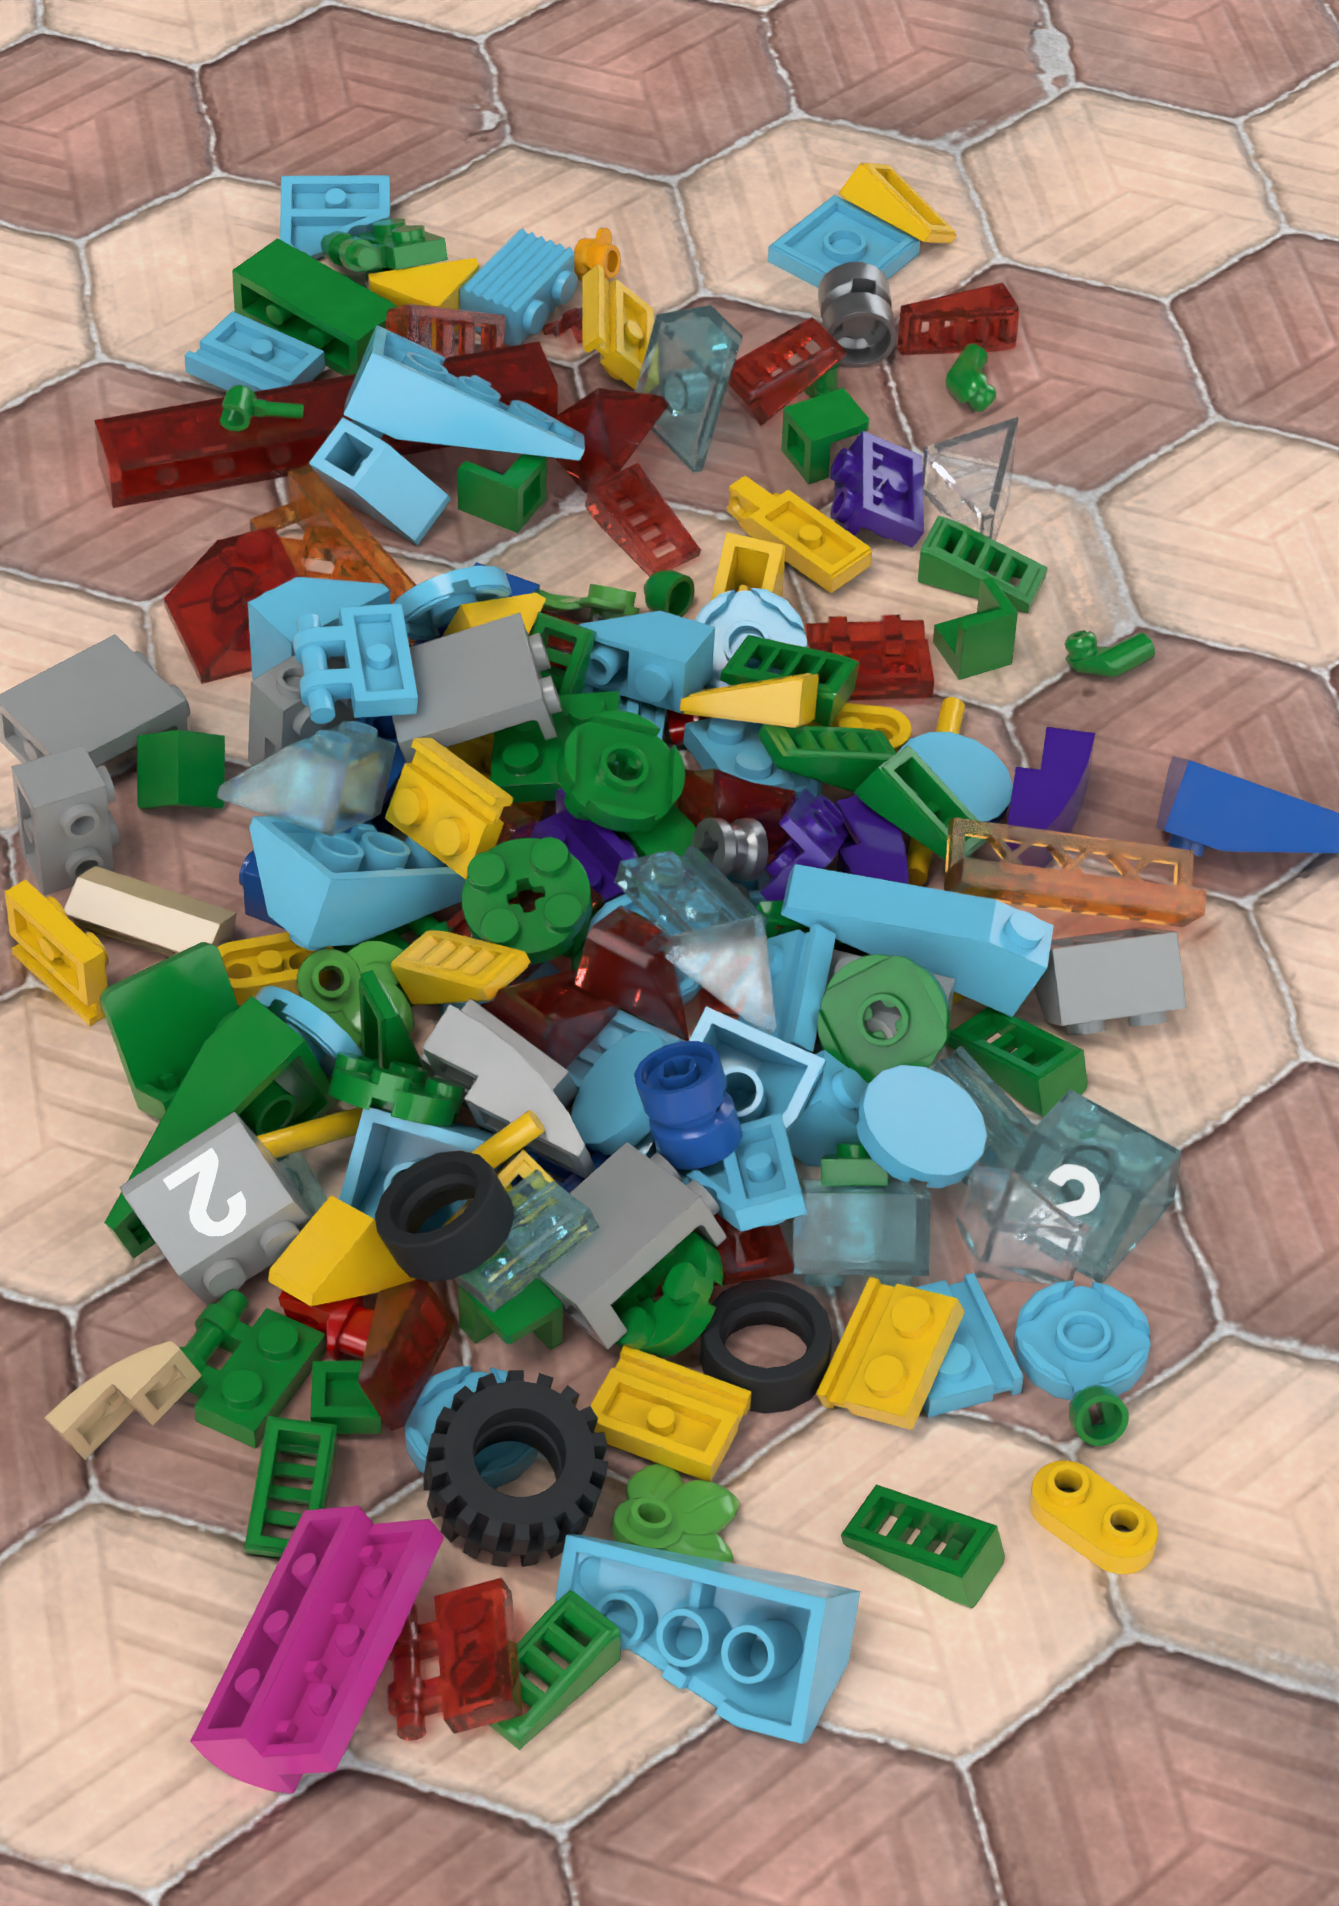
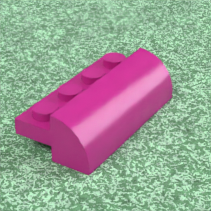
M359 1505L304 1511L190 1740L194 1747L208 1761L230 1776L247 1784L274 1792L294 1793L302 1775L306 1773L335 1772L347 1750L348 1743L369 1698L375 1690V1685L397 1638L402 1632L403 1625L443 1542L444 1536L430 1519L373 1524Z

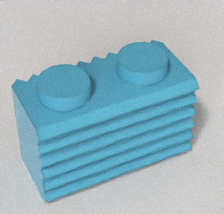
M524 228L518 230L459 289V324L519 348L520 343L525 342L527 336H531V334L536 335L542 330L550 312L554 313L556 306L560 307V304L565 305L572 299L578 283V277L574 273L573 250L570 247L565 249L561 243L555 245L551 239L546 242L542 235L537 238L533 232L527 234Z

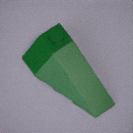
M253 996L247 999L237 1010L225 1015L218 1023L214 1033L201 1047L128 1181L233 1112L242 1119L256 1136L324 1117L340 1100L328 1094L330 1081L306 1040ZM121 1191L104 1223L123 1249L132 1258H136L156 1242Z

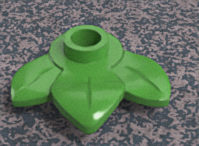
M590 584L588 597L558 595L540 590L539 594L546 598L541 610L558 612L591 608L589 620H592L596 613L606 620L626 615L639 614L640 609L634 607L636 592Z
M366 941L347 953L336 949L318 950L310 954L301 964L296 977L299 996L330 1016L349 1034L358 1047L361 1043L359 979H361L360 974L373 970L376 977L382 981L409 1035L414 1031L411 1007L403 992L395 986L399 982L391 969L392 961L404 951L399 947L381 941ZM323 970L335 971L341 978V987L335 991L324 989L319 983V973Z
M661 1464L650 1465L636 1472L628 1481L626 1501L616 1508L611 1522L614 1541L732 1563L734 1556L730 1548L717 1534L734 1520L739 1508V1500L732 1492L714 1482L694 1480L684 1484L677 1470Z

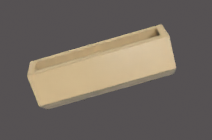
M98 866L92 867L77 877L64 907L68 919L77 927L167 957H171L200 942H207L216 947L231 942L237 912Z

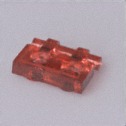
M900 614L881 615L880 621L848 622L847 616H828L827 622L804 624L809 648L839 654L860 662L855 689L847 701L933 698L934 675L928 639H925L923 619L901 620Z
M497 1578L434 1596L436 1620L419 1624L417 1606L413 1604L403 1625L402 1632L397 1638L388 1660L392 1661L393 1682L387 1688V1704L389 1713L396 1717L398 1737L407 1741L418 1740L424 1737L426 1734L425 1716L443 1712V1720L454 1734L522 1716L512 1591L503 1578ZM439 1656L440 1676L424 1680L422 1678L421 1660Z

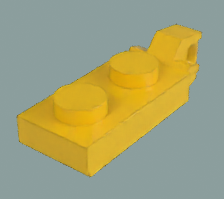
M743 476L729 486V506H727V512L739 521V526L753 538L785 545V561L828 592L833 593L871 566L873 552L870 550L871 547L789 489L782 494L776 492L771 494L747 476Z

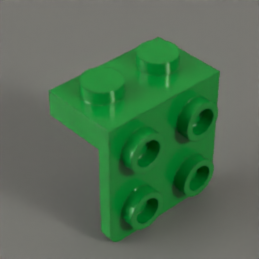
M200 942L107 987L100 996L104 1015L138 1109L161 1121L204 1042L214 1033L218 1023L225 1015L239 1008L218 948L210 943Z

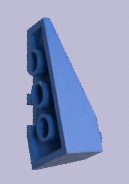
M1172 757L1156 828L1171 833L1167 845L1203 857L1206 846L1220 851L1339 853L1338 812L1188 759Z

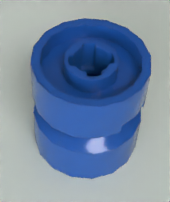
M680 1041L665 1045L650 1053L639 1063L634 1073L635 1084L644 1111L650 1117V1130L657 1152L674 1168L699 1169L713 1165L728 1157L739 1146L743 1137L741 1124L733 1099L725 1091L727 1079L718 1051L710 1044L700 1041Z

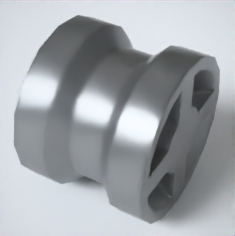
M704 818L697 825L691 844L694 869L699 877L705 881H722L729 875L737 881H755L758 879L766 867L768 858V840L761 823L752 818L736 819L731 824L723 818Z

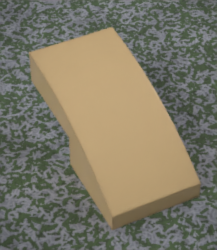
M172 1341L164 1342L132 1354L104 1369L63 1399L44 1419L70 1447L86 1460L134 1410L153 1426L202 1375Z

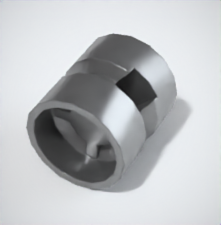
M848 262L834 267L824 275L818 287L825 348L829 356L835 358L841 365L855 368L877 364L889 356L896 345L897 333L894 314L891 309L892 301L887 278L876 266L864 262Z

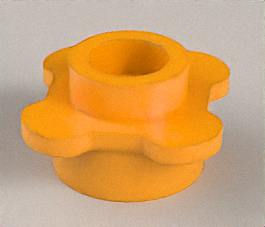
M599 228L596 238H582L576 244L574 249V273L579 281L582 282V276L598 264L604 268V279L607 281L618 274L621 256L617 246L611 243L612 233L608 228Z

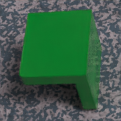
M844 387L786 406L783 409L781 451L808 485L827 479L829 477L831 443L860 434L862 431H868L869 418Z
M521 454L505 474L464 461L457 469L458 510L518 533L546 501L547 457Z
M989 577L980 580L976 613L934 625L933 643L958 680L1012 664L1018 612L995 579Z
M172 730L137 736V805L140 809L151 810L184 806L213 810L224 807L225 735Z
M514 1252L458 1285L459 1327L475 1344L494 1332L506 1344H512L531 1332L550 1350L563 1343V1303L518 1259Z

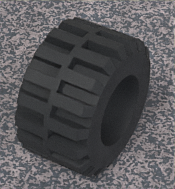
M508 1370L506 1381L503 1383H497L493 1373L480 1377L475 1392H472L465 1385L454 1394L451 1409L444 1406L436 1420L434 1433L431 1434L423 1474L424 1490L430 1492L427 1507L432 1519L442 1516L443 1523L440 1532L451 1543L458 1536L464 1538L466 1542L463 1553L476 1560L481 1549L494 1554L491 1565L507 1567L510 1555H520L522 1567L537 1564L540 1553L545 1550L552 1559L563 1553L566 1534L582 1535L589 1518L593 1517L607 1474L608 1461L603 1460L607 1450L604 1432H594L598 1417L591 1406L580 1411L576 1408L580 1394L568 1385L561 1394L551 1389L553 1377L539 1373L536 1383L525 1382L524 1370ZM498 1442H521L543 1454L554 1471L556 1482L545 1491L533 1496H509L496 1491L483 1480L475 1466L474 1457L484 1448Z

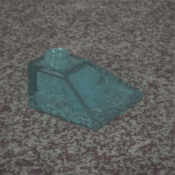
M711 305L656 314L631 405V410L692 472L703 470L743 337Z

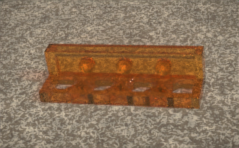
M309 464L288 472L290 503L249 519L250 533L291 580L295 577L379 583L385 585L390 590V604H394L398 597L416 586L412 579ZM297 523L305 532L302 540L279 537L275 534V531ZM306 559L332 562L334 565L332 574L307 570L304 567ZM408 638L409 647H412L417 640Z
M955 817L948 822L944 891L995 899L1006 904L1185 927L1204 916L1206 905V890L1192 888L1194 850ZM965 836L986 839L1002 860L996 862L964 857ZM1005 842L1021 845L1012 851ZM1031 845L1046 847L1062 869L1055 870L1026 866L1022 864L1018 856ZM1065 850L1081 853L1072 859ZM1090 854L1105 855L1121 874V877L1114 878L1084 874L1078 867V864ZM1125 858L1141 861L1132 867ZM1150 862L1175 865L1174 886L1144 882L1137 873Z

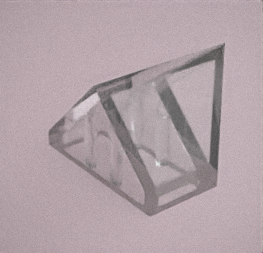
M1019 416L926 446L924 450L923 493L943 517L957 521L995 541L1010 501Z
M762 914L672 935L665 943L664 957L756 1029L769 1035L775 1031L777 1024L767 937Z
M981 1162L972 1168L956 1217V1223L976 1278L1041 1284L1073 1281L1091 1229L1087 1224L1054 1206L1013 1169L989 1168Z

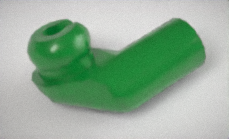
M968 344L947 373L945 379L946 388L960 403L967 402L973 411L982 412L996 398V389L986 382L987 376L982 372L988 362L987 352L976 344Z
M1085 630L1070 634L1064 643L1069 653L1065 659L1076 672L1111 678L1118 677L1151 660L1155 655L1151 639L1142 632L1111 647L1097 646L1096 635L1091 631L1086 632Z

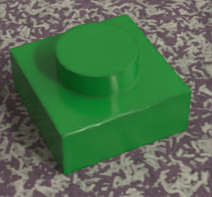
M861 1142L837 1143V1154H826L821 1158V1186H888L892 1182V1176L871 1159Z
M313 1361L311 1421L337 1425L338 1434H381L382 1361Z

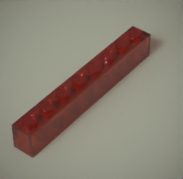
M539 341L445 359L442 366L447 369L448 373L457 378L460 376L470 378L473 375L479 376L491 383L490 387L501 395L499 401L510 406L513 400L522 401L557 420L558 384ZM356 374L256 391L254 393L257 399L268 402L303 404V418L252 416L249 426L245 430L238 432L225 429L220 424V417L224 409L222 407L224 397L94 420L98 464L112 507L117 508L315 472L309 464L311 459L342 417L350 422L352 421L351 418L343 414L346 399ZM386 434L379 438L390 445L401 456L453 447L451 445L399 440Z

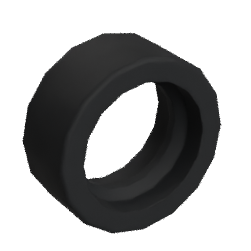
M461 1150L437 1153L414 1163L398 1175L381 1195L375 1213L377 1232L398 1266L409 1277L426 1282L451 1280L478 1268L495 1255L508 1238L515 1217L512 1200L492 1166L480 1155ZM473 1199L464 1212L449 1224L430 1232L417 1233L427 1218L442 1207L459 1200Z
M772 1279L744 1281L721 1292L711 1303L716 1309L711 1321L701 1333L700 1361L703 1374L751 1391L749 1411L766 1414L789 1411L811 1400L822 1382L831 1357L832 1329L828 1313L812 1294L798 1286ZM767 1324L783 1327L801 1338L807 1348L805 1354L800 1359L786 1366L764 1368L749 1365L734 1357L726 1348L725 1343L731 1334L747 1326Z

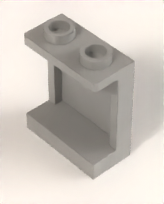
M521 613L409 647L418 694L417 714L392 716L398 744L406 763H412L416 752L411 747L414 738H433L442 746L448 747L531 720L538 721L545 741L557 737L552 714L562 712V707L552 677L542 678L540 673L551 668L541 634L528 635Z
M114 634L1 693L0 742L21 763L84 745L95 767L136 746L138 735L172 730L188 731L187 717L190 715V706L179 687L174 684L168 685L153 670L143 653L132 651Z
M626 1142L507 1248L509 1254L514 1252L518 1259L563 1303V1314L608 1350L628 1332L611 1307L614 1301L693 1230L705 1237L716 1247L727 1236L714 1217L720 1211L719 1205L700 1183L692 1180L685 1185L678 1172L663 1156L655 1153L651 1158H648Z

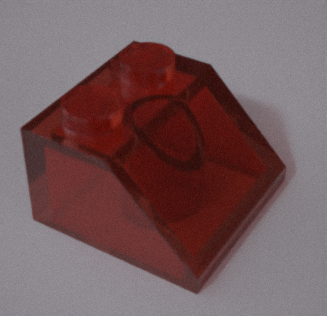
M274 526L217 540L164 597V607L201 684L252 671L248 602L266 591L272 590L295 577H299Z

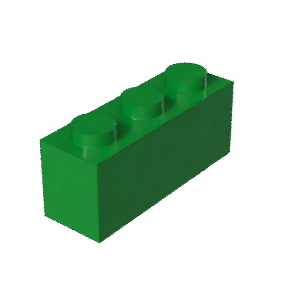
M278 238L232 270L234 309L236 313L323 350L325 366L351 381L355 379L376 325L402 336L401 307Z

